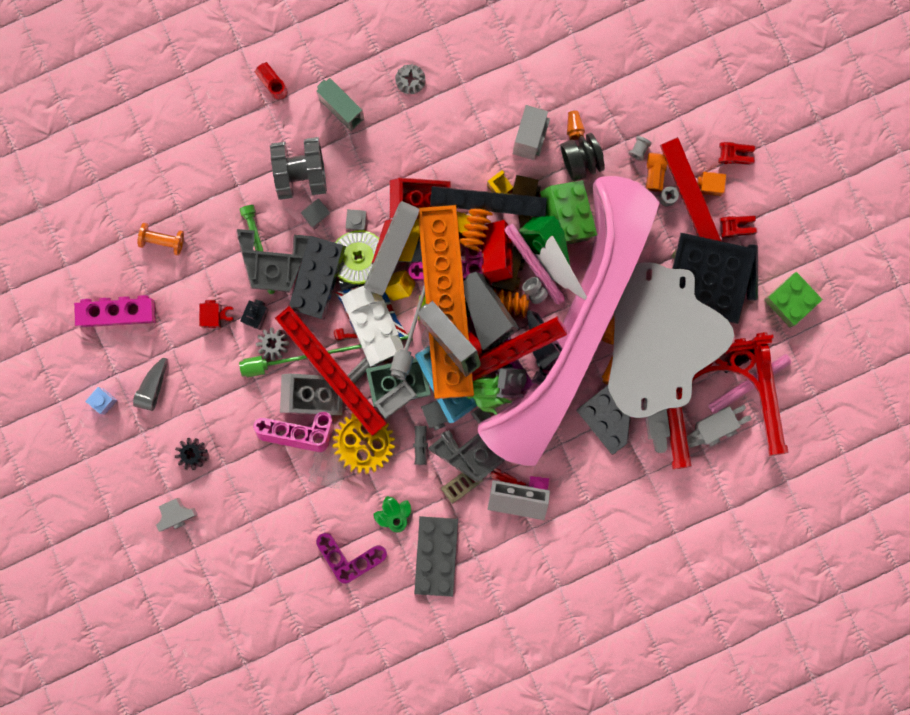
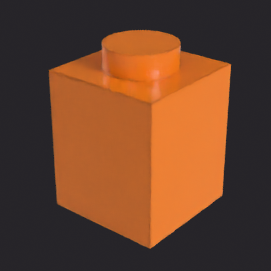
M703 172L700 177H697V183L702 194L722 196L724 194L726 174Z

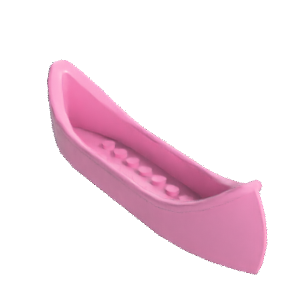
M606 176L596 179L593 183L597 236L594 237L591 259L581 284L587 298L584 300L576 295L566 315L563 325L567 330V335L557 340L563 349L551 371L542 370L548 375L541 385L533 384L521 393L523 397H518L505 409L498 412L497 415L495 414L478 425V433L484 443L496 455L506 461L531 466L537 464L561 423L637 264L660 203L650 191L638 182L618 176Z

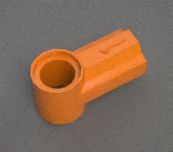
M648 153L646 189L649 191H663L664 174L668 165L663 154Z

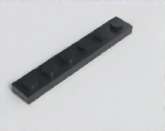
M432 186L430 206L456 205L457 209H483L496 213L545 217L547 197Z

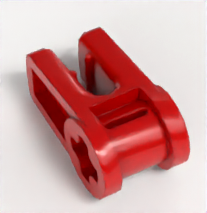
M733 142L719 143L721 155L718 158V163L753 165L755 163L754 157L738 156L736 152L742 154L753 153L755 151L754 145L736 144Z
M728 216L719 218L723 231L721 238L754 235L757 233L756 227L739 228L737 226L738 224L745 225L755 222L756 216Z

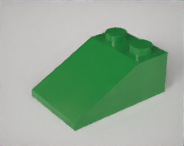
M555 216L533 217L519 230V233L534 254H540L541 249L545 248L547 240L553 236L570 266L565 232L561 227L560 221Z

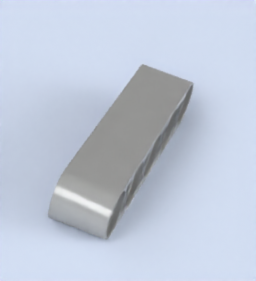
M403 201L399 203L366 279L365 289L379 295L384 294L418 216L419 208Z

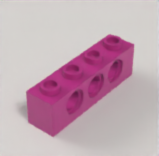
M148 295L137 296V299L123 296L118 297V300L112 301L111 298H99V301L92 302V299H80L79 303H74L75 326L79 328L156 323L155 300L149 298ZM137 305L138 312L132 315L130 309L132 306ZM118 306L119 313L116 316H112V308ZM99 307L100 314L97 317H93V309Z

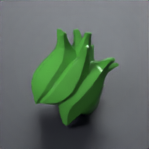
M499 374L495 378L481 377L473 381L474 396L467 397V399L474 398L477 406L482 411L492 412L496 415V407L505 403H512V401L506 398L496 397L500 392V388H498Z

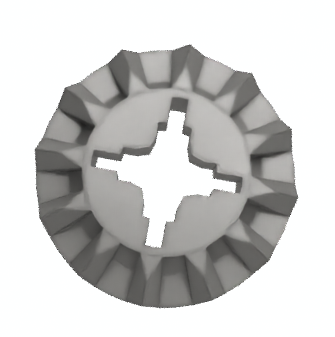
M414 64L404 65L398 69L395 76L396 85L403 93L415 94L424 87L425 74L420 67ZM410 72H412L413 78L418 80H412L409 86L408 80L405 77H409Z

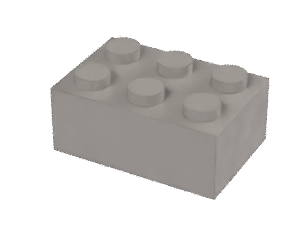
M528 105L525 106L512 154L531 160L535 159V155H540L550 118L547 117L548 111Z

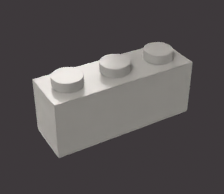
M493 480L487 510L545 520L550 491Z

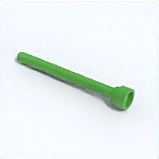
M254 205L241 207L239 209L240 214L244 217V220H247L249 230L255 231V251H263L254 220L255 207ZM267 290L269 294L275 293V291Z

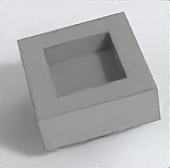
M347 209L346 229L365 231L367 212Z

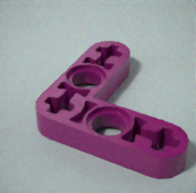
M322 533L316 539L317 547L341 583L347 584L383 562L387 557L386 549L381 545H376L348 562L331 534ZM321 537H329V546L332 547L334 545L336 549L326 554L325 550H328L326 545L320 544L322 541ZM375 549L378 551L382 550V559L376 557L372 560L375 564L371 565L370 559L365 555L369 553L371 557L375 554ZM334 552L339 553L341 556V560L337 564L330 561V555ZM359 559L367 561L366 569L360 570L357 568L356 563ZM353 564V568L358 574L355 575L352 572L349 574L348 580L346 578L342 579L340 577L342 575L341 570L348 571L351 569L349 565Z

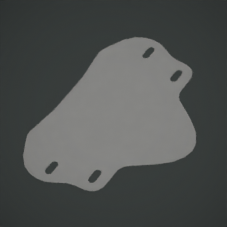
M653 262L636 264L614 311V351L608 389L617 407L630 417L645 418L663 409L687 405L691 399L694 375L723 355L733 342L734 331L729 321L720 313L696 299L694 295L695 277L689 270L669 269ZM648 269L652 270V279L650 281L646 280V271ZM682 276L686 278V285L683 289L679 286L680 277ZM678 387L682 388V398L680 400L676 398V389ZM643 398H647L646 410L641 409V400Z

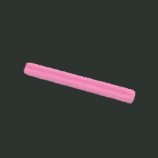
M514 224L508 225L505 228L506 234L557 305L561 304L565 300L564 295Z
M787 354L772 362L773 375L792 363ZM755 373L753 376L758 380V375ZM746 379L708 405L712 413L716 414L755 388V386Z

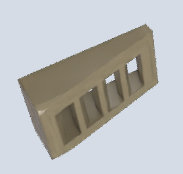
M461 473L441 489L453 504L483 482V480L473 483L467 475ZM462 477L469 483L470 486L468 488L462 482ZM458 481L464 491L460 492L454 483ZM450 486H452V488L457 493L456 497H454L448 489Z

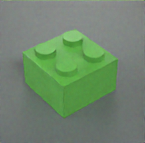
M797 272L791 274L764 299L789 328L795 326L823 300Z

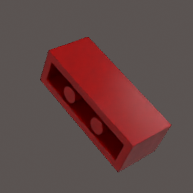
M505 220L484 224L489 229L483 230V233L487 235L486 238H482L484 242L481 251L484 259V265H482L483 275L491 283L513 278L512 241L505 232L508 223Z

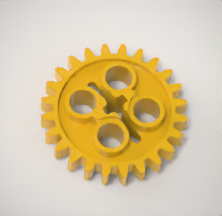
M353 413L351 414V420L345 417V424L341 422L338 424L341 430L335 429L334 431L338 436H333L332 440L337 442L332 445V448H338L334 455L341 456L338 462L345 461L344 468L350 465V472L357 468L358 474L361 473L362 469L368 474L370 468L373 472H376V466L382 469V462H389L386 456L391 457L393 455L389 450L395 448L394 445L390 444L395 438L389 437L393 430H386L389 424L384 426L374 436H371L370 433L364 434L361 431V426L363 425ZM353 429L357 431L359 437L353 432ZM345 438H354L355 444L348 445ZM361 440H362V441H365V440L367 441L366 446H365V445H362V446H361V445L359 444V443L361 442ZM379 441L382 448L375 449L372 442ZM369 450L374 454V457L370 455ZM364 452L366 460H359L357 453Z

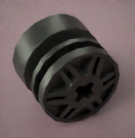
M593 133L586 134V140L583 136H580L579 146H577L574 140L560 144L565 166L573 181L585 178L586 168H588L592 175L596 174V168L599 172L605 170L603 152Z

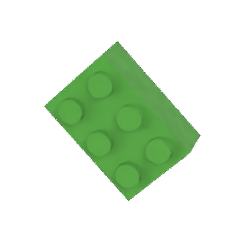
M583 180L552 185L540 192L541 197H547L545 214L546 216H555L560 221L561 227L565 232L566 244L587 241L597 236Z

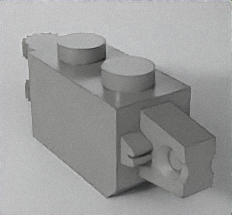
M647 398L643 402L644 410L647 409ZM663 409L649 417H645L648 440L653 439L654 449L658 453H665L668 447L666 437H670L667 410Z
M742 405L734 410L729 406L697 422L695 431L687 436L688 446L690 448L701 444L713 446L720 442L719 438L726 435L728 438L738 433L736 429L752 419L750 415L743 417L739 421L735 417V414L743 412L746 406Z

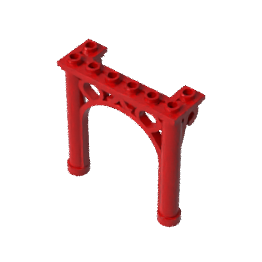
M767 332L756 334V337L749 341H746V338L734 340V343L724 353H734L730 358L731 366L718 358L694 375L692 382L696 378L714 371H730L747 378L758 391L769 456L787 454L789 451L784 440L769 348L774 336L773 334L768 335ZM747 355L751 360L750 365L745 369L736 366L734 362L736 356ZM755 364L758 380L748 372ZM682 388L679 394L678 389H676V398L678 400L682 398ZM682 407L668 408L666 410L673 457L671 462L672 469L692 467Z

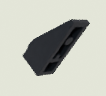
M531 310L527 312L529 330L544 323L538 313ZM557 340L533 352L537 359L535 362L542 370L551 371L563 349Z

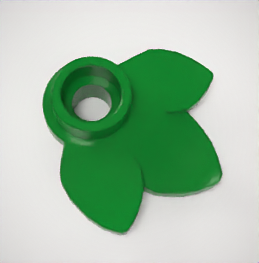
M386 496L382 504L383 510L375 512L373 514L374 519L381 527H389L395 533L402 532L407 527V518L411 514V505L408 500L399 504L394 498ZM399 519L400 524L395 526L394 521Z

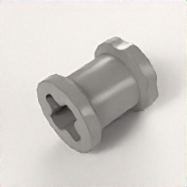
M637 136L636 143L628 154L642 161L645 158L644 154L647 148L651 147L652 142L644 137Z
M666 187L659 196L660 203L666 207L672 206L677 201L679 193L674 187ZM670 193L672 196L667 200L666 197Z

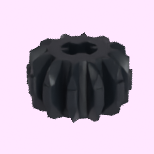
M187 438V444L184 441H180V445L183 448L176 447L175 450L179 451L180 454L175 455V458H181L178 465L181 466L185 463L184 469L188 470L191 465L192 470H196V464L199 467L203 466L200 460L207 461L208 458L203 456V453H208V450L201 449L205 446V443L202 442L198 445L199 439L195 438L192 443L191 438ZM193 449L195 457H191V459H189L190 455H188L187 453L188 451H192Z

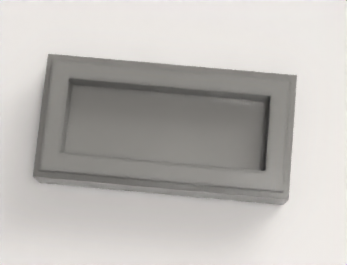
M405 380L374 404L386 419L417 395Z

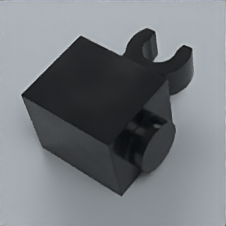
M257 299L254 302L249 300L240 322L260 330L269 311L265 307L266 303Z

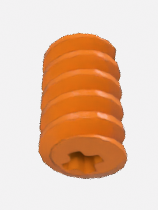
M470 209L469 214L471 216L466 219L470 224L464 225L467 231L462 232V236L465 238L460 239V243L469 249L482 251L478 248V245H484L480 238H486L487 236L482 233V230L489 229L484 224L491 223L487 216H493V213L483 209Z
M501 289L497 296L510 315L512 311H515V317H518L520 312H522L523 318H526L529 304L526 294H523L520 299L518 292L512 297L511 291H508L505 296L504 291Z

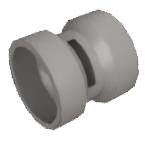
M537 277L528 279L522 286L523 291L529 295V299L533 304L541 303L548 296L547 290L541 286V282Z

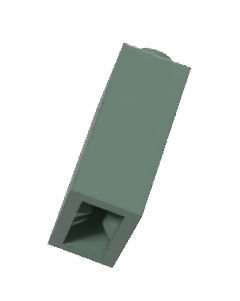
M331 78L327 81L323 80L317 86L316 92L319 100L350 131L355 129L364 120L362 109Z

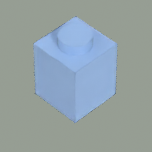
M97 387L85 402L99 414L105 415L117 402V399L104 388Z

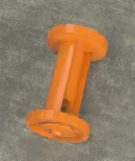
M142 223L137 241L139 248H143L146 242L171 247L173 248L174 255H180L184 242V231L179 230L176 236L149 231L148 223Z

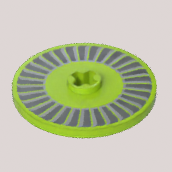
M356 230L348 232L336 240L335 243L346 246L338 272V277L341 280L351 284H364L373 265L372 260L379 237L368 231ZM361 254L362 259L358 258L356 260L355 255L359 256Z

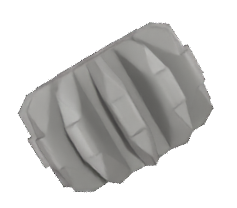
M272 327L270 328V334L263 330L265 337L258 335V339L262 340V342L256 343V346L262 347L258 352L259 354L265 352V359L270 354L271 360H275V354L282 358L281 350L287 353L288 350L283 348V346L289 345V342L283 341L287 338V335H281L282 330L278 329L275 333ZM270 340H273L274 342L275 340H277V342L275 343V348L268 347L270 345Z

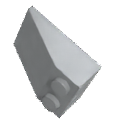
M291 373L281 375L280 413L318 414L320 412H327L330 415H342L343 400L323 376Z

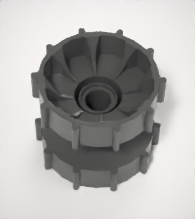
M319 137L304 139L305 155L289 157L286 142L271 143V164L278 200L293 198V182L309 180L312 195L326 194V177Z

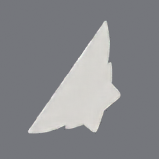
M551 236L547 240L545 248L543 247L540 254H535V256L553 281L586 300L587 296L554 237Z

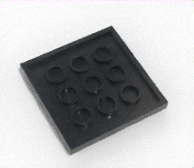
M680 232L672 269L691 271L695 277L694 295L696 299L720 313L729 322L738 324L756 249ZM682 276L680 277L679 286L683 289L686 285V278Z

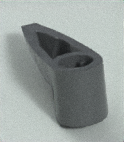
M167 358L160 359L147 373L139 390L134 395V407L150 411L155 409L164 378Z

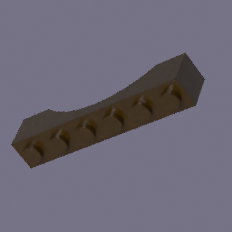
M516 175L512 194L539 197L541 186L538 185L539 180ZM519 215V230L530 220L531 216ZM516 246L512 249L513 278L492 282V288L502 289L505 292L511 291V293L514 292V289L519 288L521 278H518L517 275L519 270H523L525 260L521 259L522 255Z

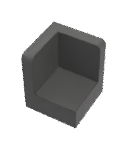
M318 198L304 209L301 214L315 230L330 212Z

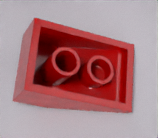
M412 178L390 180V219H393L401 201L417 208L437 207L430 206L432 186L451 188V181Z

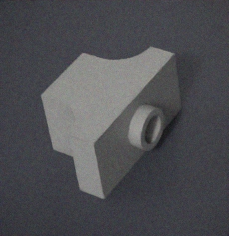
M176 498L158 506L162 517L156 526L159 532L171 527L177 529L185 525L184 521L198 514L195 508L188 509L184 507L180 498Z

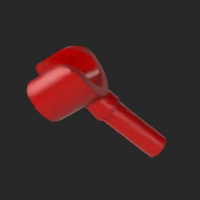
M343 328L336 329L333 332L335 339L338 341L358 338L356 334H345Z

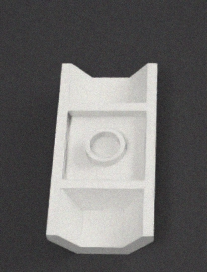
M361 286L341 297L370 367L394 357L395 352H400V349L404 350L397 329L381 295Z

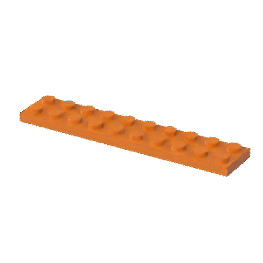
M456 205L419 208L418 222L426 304L433 301L469 341ZM428 331L434 399L474 396L472 373L465 377Z

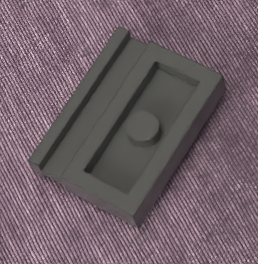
M500 368L498 380L500 392L496 397H523L521 390L524 389L527 381V369Z

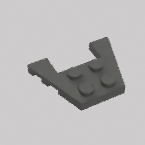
M237 229L236 234L250 288L290 292L303 260L309 236H293L292 254L253 250L254 230Z
M479 407L471 413L479 424L491 417L489 412L482 411ZM479 433L456 452H454L444 437H441L428 447L431 452L477 483L505 461L488 448Z

